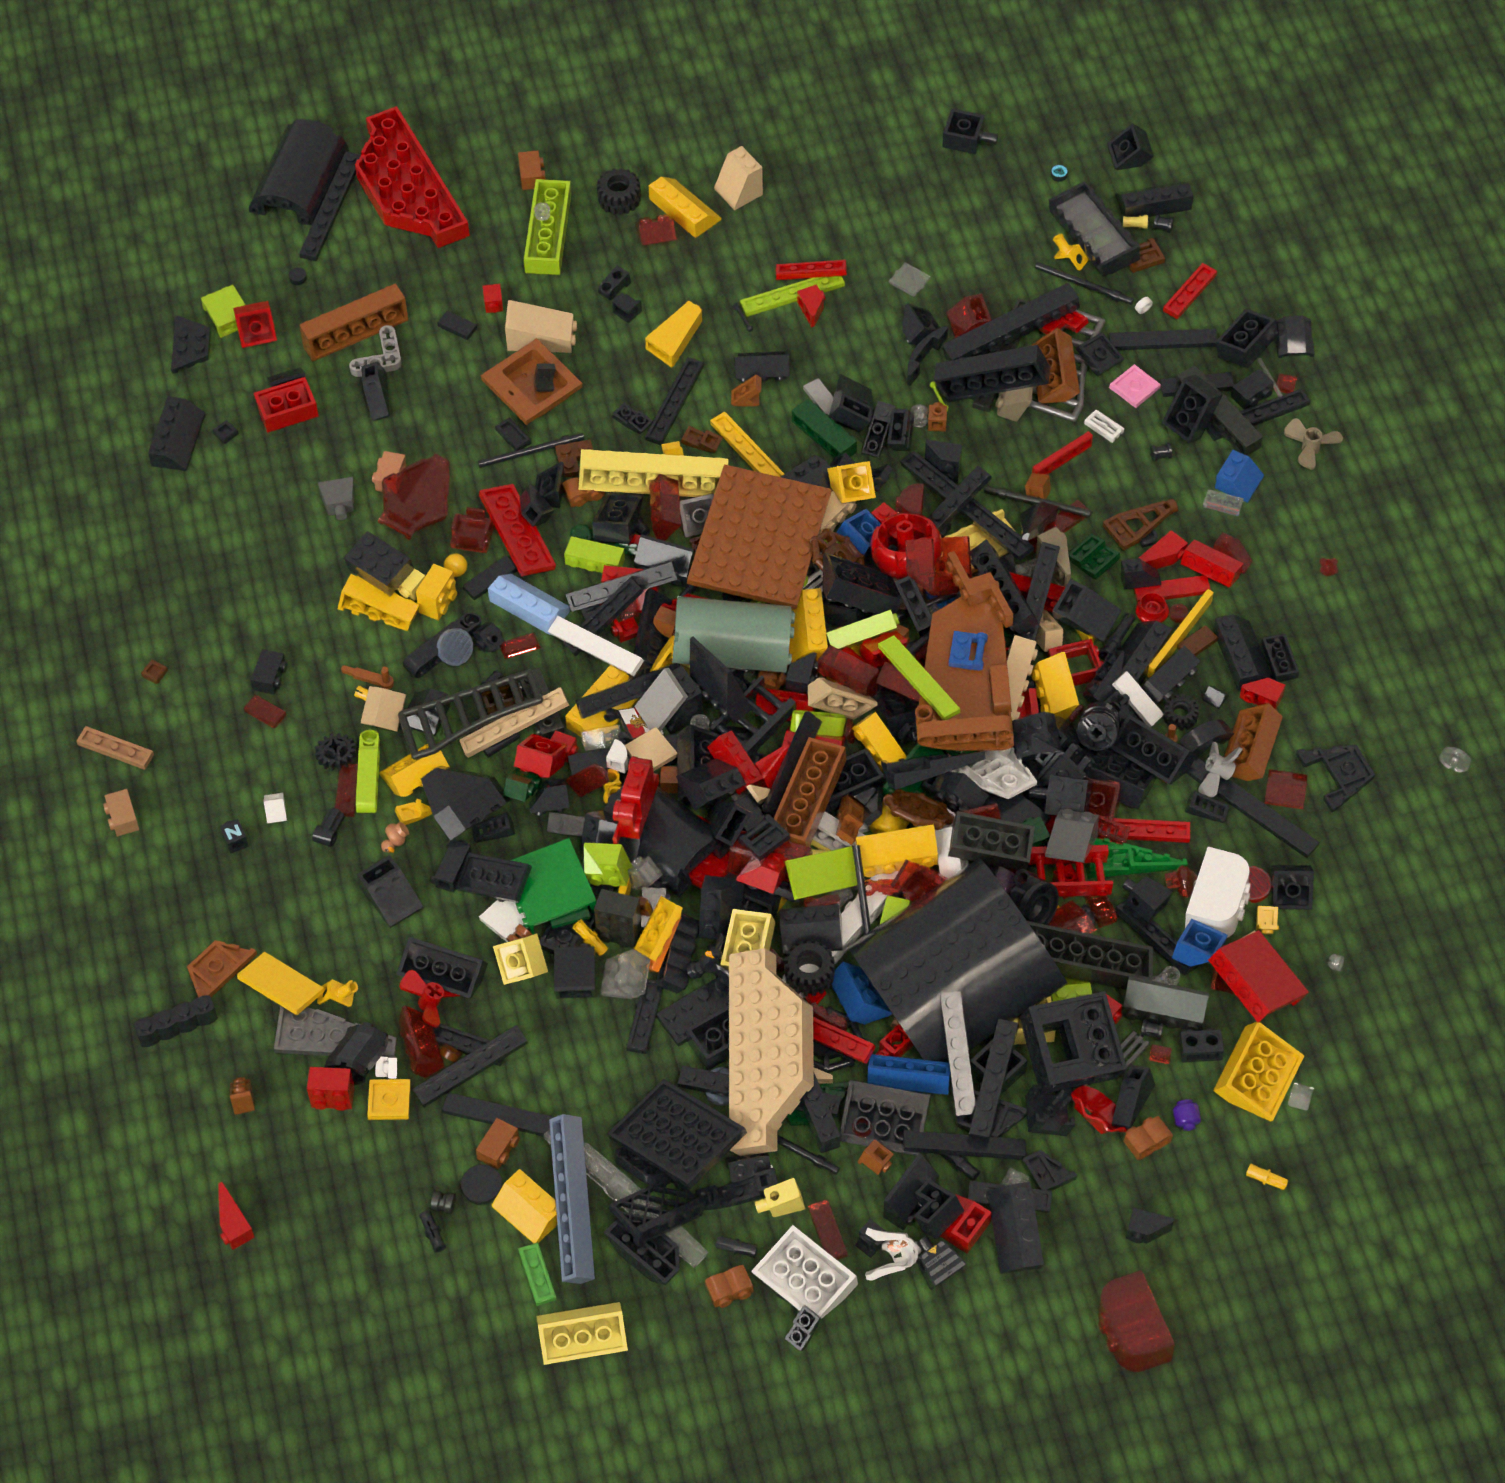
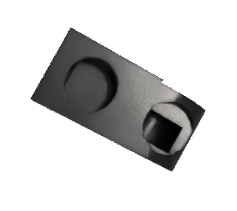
M617 265L600 284L598 293L609 300H613L618 292L631 284L629 272Z

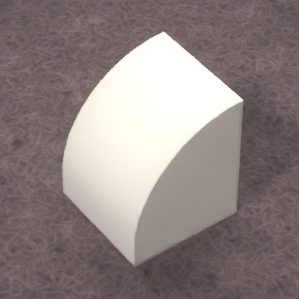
M615 739L606 757L607 768L625 773L628 767L627 750L622 742Z
M284 794L264 795L267 823L287 821Z

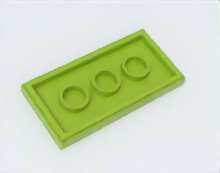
M852 846L785 861L794 900L857 886Z

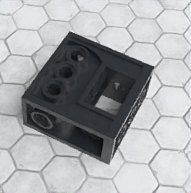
M1105 991L1030 1006L1019 1017L1037 1084L1043 1086L1040 1095L1058 1092L1062 1088L1072 1089L1115 1080L1127 1070ZM1059 1030L1067 1061L1053 1064L1044 1033Z

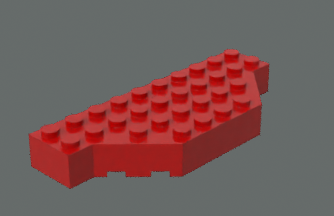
M396 106L367 117L366 124L370 138L365 143L359 160L357 159L355 163L356 176L384 225L431 236L437 248L470 236L467 219L398 107Z

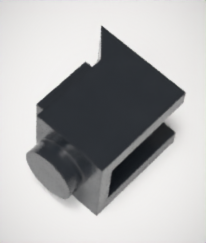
M621 293L612 301L613 313L627 323H630L642 312L641 300H634L627 294Z
M870 1219L859 1230V1239L855 1246L872 1258L885 1241H876L866 1234L867 1228L879 1231L886 1230Z

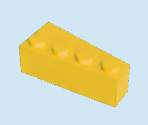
M351 574L342 589L337 609L344 611L346 608L352 610L354 615L359 616L362 613L368 615L370 620L376 621L381 619L384 620L386 625L408 631L417 614L419 604H416L411 599L399 596L396 592L389 596L360 576Z

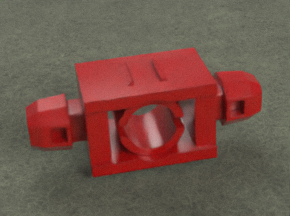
M898 1024L879 1041V1051L875 1055L902 1057L914 1044L901 1025ZM901 1039H902V1043H901V1044H898V1045H897V1044H894L893 1047H892V1043H894V1042H901Z

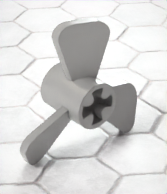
M1213 741L1205 764V769L1209 771V774L1199 786V793L1208 797H1214L1217 794L1220 777L1228 780L1233 775L1236 767L1233 761L1238 757L1243 748H1236L1224 758L1219 755L1218 744Z

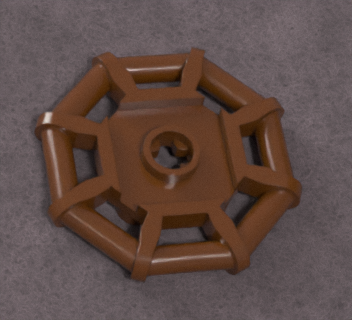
M825 528L820 534L810 539L813 552L812 562L822 572L823 555L825 552L865 565V556L858 551L847 535L843 536L829 528Z
M896 789L894 793L886 794L883 798V803L889 807L891 815L911 822L915 827L918 825L927 826L934 824L935 830H942L945 825H951L954 821V815L949 813L945 803L937 802L925 796L922 792L918 794Z

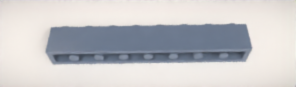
M562 1114L549 1119L562 1282L582 1284L595 1279L582 1118Z

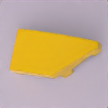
M416 799V803L411 802L396 806L395 813L399 821L407 825L432 815L431 808L421 803L422 800Z

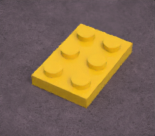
M661 896L634 949L656 961L662 954L663 946L666 940L670 938L676 921L680 919L683 908Z

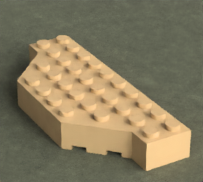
M763 948L729 954V1118L745 1127L747 1134L730 1151L739 1156L777 1151V1131L782 1126L781 1122L788 1114L791 1115L799 1105L801 1097L814 1086L813 1007L776 975V955Z

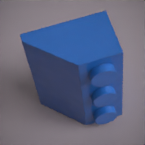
M842 962L835 970L833 983H831L832 989L836 992L839 1002L844 1007L847 1013L846 1016L850 1021L867 1024L892 1015V1012L862 968L846 962Z

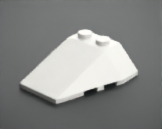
M1013 747L1007 750L986 751V759L977 762L971 768L967 765L950 771L965 773L984 791L1006 799H1010L1037 785V780L1030 770L1024 767L1021 759H1017Z

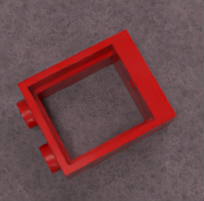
M1092 639L1048 649L1047 658L1061 652H1065L1067 659L1085 654L1088 655L1093 669L1071 674L1074 686L1091 682L1096 675L1097 669L1104 663L1102 660L1100 661L1098 647L1093 644Z

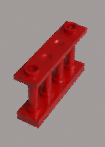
M1093 845L1084 862L1095 863L1097 881H1085L1082 862L1045 857L1047 847H1032L1029 865H1036L1039 878L1046 880L1044 864H1056L1058 882L1050 883L1057 888L1059 897L1111 895L1113 881H1105L1103 863H1107L1108 845ZM1074 863L1078 882H1066L1064 864Z

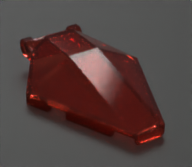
M434 454V456L426 460L423 458L403 468L397 474L392 473L384 477L382 480L384 512L381 514L378 523L389 526L403 534L410 541L416 531L445 520L448 515L447 497L449 495L450 462Z

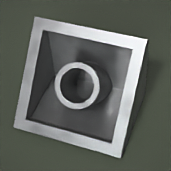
M714 493L678 501V517L685 537L702 534Z

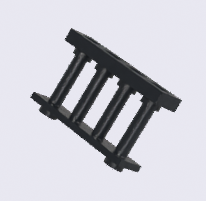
M762 675L749 684V688L744 692V695L752 707L751 711L763 719L765 724L761 728H756L743 717L736 721L752 734L748 741H743L736 736L750 758L792 715V711L796 710V702L793 699L789 698L786 702H782L764 688L765 681ZM759 693L778 709L774 715H769L752 702L751 699ZM723 715L719 719H714L710 725V731L717 734L719 732L721 734L729 732L730 730L725 726L731 719H725Z

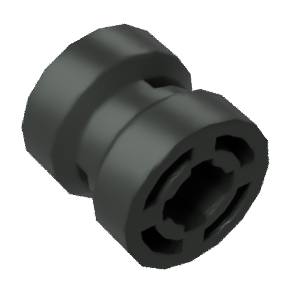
M435 1190L431 1200V1210H444L445 1213L452 1214L455 1207L456 1194H443L442 1191Z

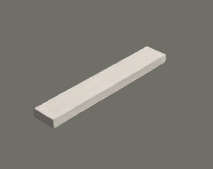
M557 616L548 630L551 635L632 676L636 674L644 662L641 657Z

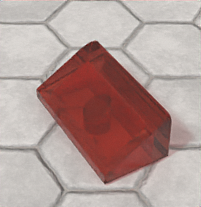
M594 763L567 778L566 782L578 796L583 797L609 782L608 770Z

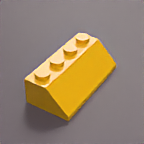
M661 176L648 185L649 200L695 238L721 221L719 215L675 179Z
M821 588L802 590L797 610L791 608V611L795 613L794 624H791V627H794V637L790 638L789 653L792 654L791 663L812 652L817 653V661L819 663L829 662Z
M610 665L582 697L628 680L629 675ZM639 698L612 708L616 710L632 708ZM576 704L565 716L567 729L596 747L620 720L618 718L614 721L606 722L604 719V715H607L606 710L582 719Z
M934 824L856 837V845H860L864 877H873L884 873L892 874L902 870L911 871L915 868H929L937 865L938 852Z

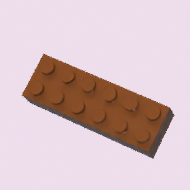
M395 283L314 319L305 321L299 325L303 348L313 362L378 334L383 326L389 325L394 327L408 321L406 300Z
M811 737L808 738L774 816V820L790 834V839L783 843L781 847L807 854L847 760L846 748L844 746Z

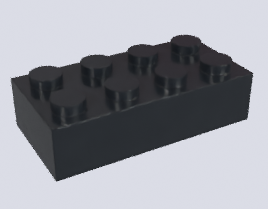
M1286 634L1262 638L1261 645L1274 680L1281 682L1298 678L1299 669Z

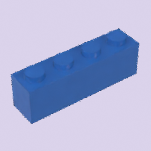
M873 1054L870 1057L867 1083L917 1092L945 1095L949 1093L951 1081L949 1063Z

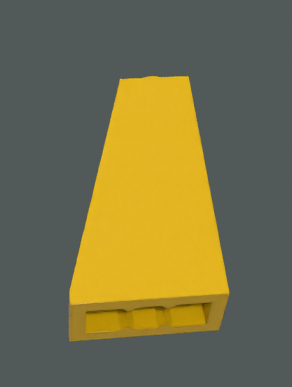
M690 301L685 303L645 338L646 350L670 367H673L702 322V309Z

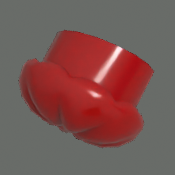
M1149 592L1141 597V600L1136 605L1135 612L1141 622L1156 620L1163 623L1169 615V607L1160 594Z

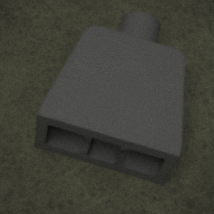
M353 477L318 482L320 496L328 515H336L337 520H345L347 513L354 511L355 488Z

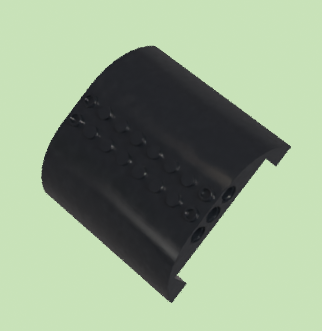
M981 858L976 859L848 946V949L924 1061L948 1063L939 994L961 991L968 1051H970L995 1034L998 1019L1014 1021L1028 1007L1039 1004L1068 984L1038 936Z

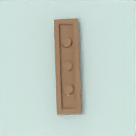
M85 726L77 739V745L144 770L154 756L152 750Z

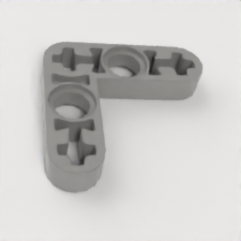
M386 325L379 330L383 354L358 358L350 362V372L353 376L361 377V366L376 361L380 363L386 372L395 371L401 367L396 332L392 326ZM386 333L390 334V339H387ZM387 346L395 347L393 350L386 349Z

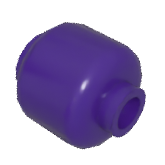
M1191 1099L1178 1101L1177 1105L1173 1108L1176 1126L1183 1128L1184 1131L1196 1129L1195 1126L1201 1122L1198 1104L1194 1103Z

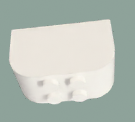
M1211 847L1207 848L1186 911L1185 928L1190 920L1194 919L1227 934V938L1235 932L1238 922L1244 918L1245 904L1248 905L1250 899L1249 866L1243 857L1235 853Z

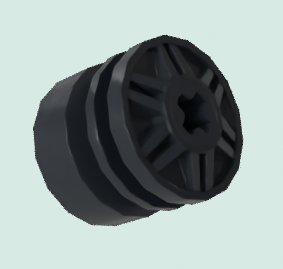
M1101 701L1091 703L1085 707L1077 727L1078 739L1083 746L1095 751L1105 750L1112 746L1116 740L1121 722L1115 707Z

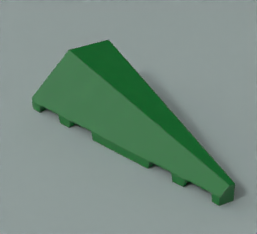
M1096 838L1093 844L1108 845L1107 863H1103L1105 877L1186 869L1188 865L1185 858L1180 860L1170 857L1169 854L1160 855L1153 853V850L1135 845L1110 842V839L1107 838L1103 840ZM1085 863L1088 879L1097 878L1095 863Z

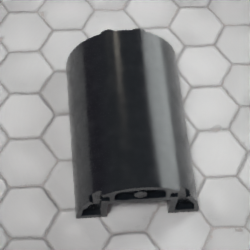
M300 119L295 120L293 124H288L251 200L249 212L266 215L265 205L296 211L298 223L312 226L345 152L349 151L343 137L333 133L331 127L314 120Z
M623 786L616 793L610 795L603 811L613 815L616 800H621ZM658 786L643 828L644 834L638 866L655 880L661 882L674 895L680 897L692 886L689 876L691 871L713 851L715 856L721 859L734 845L730 846L716 839L708 823Z

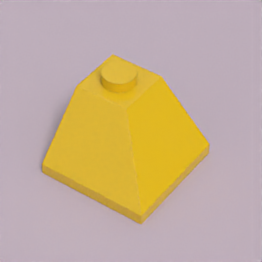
M870 461L828 468L830 486L841 503L876 498Z

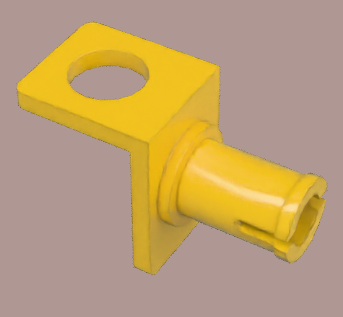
M1062 233L1053 238V241L1059 248L1054 258H1070L1078 271L1081 270L1089 260L1079 244L1069 245ZM1078 254L1082 256L1080 264L1076 260Z
M332 979L322 985L324 991L327 989L324 997L323 994L318 997L317 1004L320 1005L332 999L350 1007L352 1006L354 993L358 990V985L353 980L342 984Z

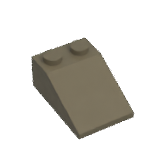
M1054 527L1037 536L1036 559L1038 558L1042 542L1060 546L1052 580L1055 584L1066 587L1071 579L1067 538L1063 532Z

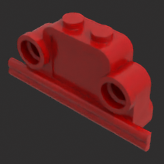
M632 756L630 759L628 773L621 792V800H616L613 809V820L618 822L612 838L613 844H618L620 837L640 839L659 784V774L654 773L653 762L650 759L638 758L636 756Z

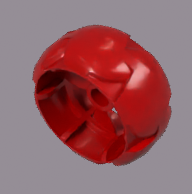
M900 513L884 519L881 525L874 529L871 537V553L874 563L882 573L892 578L903 579L911 574L914 578L924 576L933 570L936 562L940 561L942 555L940 531L932 520L920 514ZM898 542L899 550L892 551L888 549L889 546Z

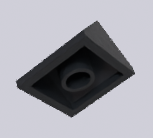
M557 463L538 474L535 489L554 508L561 507L563 496L562 483L565 482L564 463Z

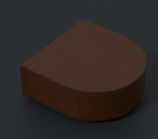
M445 1043L439 1051L443 1057L453 1062H457L462 1056L460 1051L448 1043Z

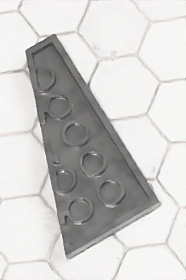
M280 1005L274 1052L330 1056L346 1035L347 1028L358 1024L347 1022L344 1018L309 1007L295 1015ZM388 1035L387 1048L381 1057H395L397 1038Z

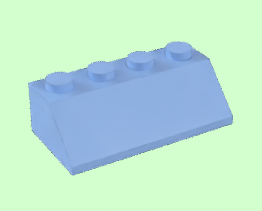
M513 574L498 576L488 588L490 602L549 635L551 634L548 630L557 616L564 619L571 611L570 606Z

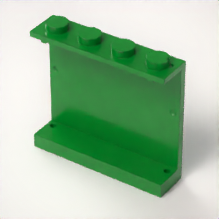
M569 838L510 860L532 866L519 903H515L518 913H523L524 918H522L524 927L530 929L532 935L535 934L534 926L586 906L589 907L591 913L594 912L597 900Z

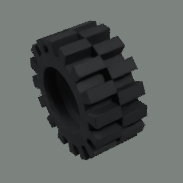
M1175 694V698L1172 695L1169 700L1167 699L1164 706L1163 718H1165V723H1168V726L1174 724L1176 730L1177 727H1180V731H1183L1184 727L1186 730L1190 729V726L1193 727L1197 722L1199 712L1196 700L1193 699L1191 701V696L1185 698V694H1182V697H1179V694ZM1178 708L1188 711V715H1176L1174 710Z

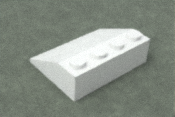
M793 1225L752 1270L754 1275L799 1311L803 1305H806L819 1315L821 1319L839 1305L858 1285L857 1276Z

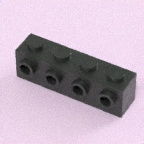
M540 668L532 670L541 695L544 696L550 693ZM528 679L519 680L518 685L524 696V701L534 698ZM558 712L535 723L536 727L534 730L536 735L551 739L555 730L565 733Z

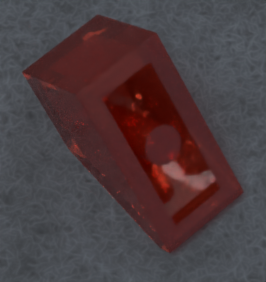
M1223 532L1214 543L1213 549L1244 563L1241 570L1242 574L1252 564L1253 560L1240 540Z

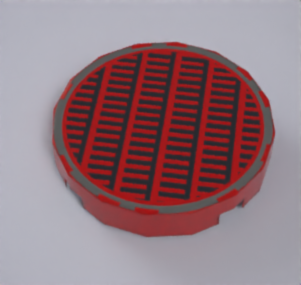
M1249 866V883H1251L1249 901L1251 903H1258L1268 897L1272 887L1271 879L1263 869Z

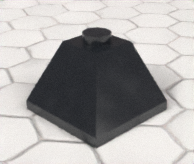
M907 303L904 310L902 331L909 344L918 345L927 335L939 329L940 326L929 310Z
M431 688L415 693L408 708L448 696V694ZM450 703L443 705L446 714L450 708ZM433 708L425 711L432 734L436 736L441 726V721L437 709ZM418 714L407 717L410 729L424 733Z

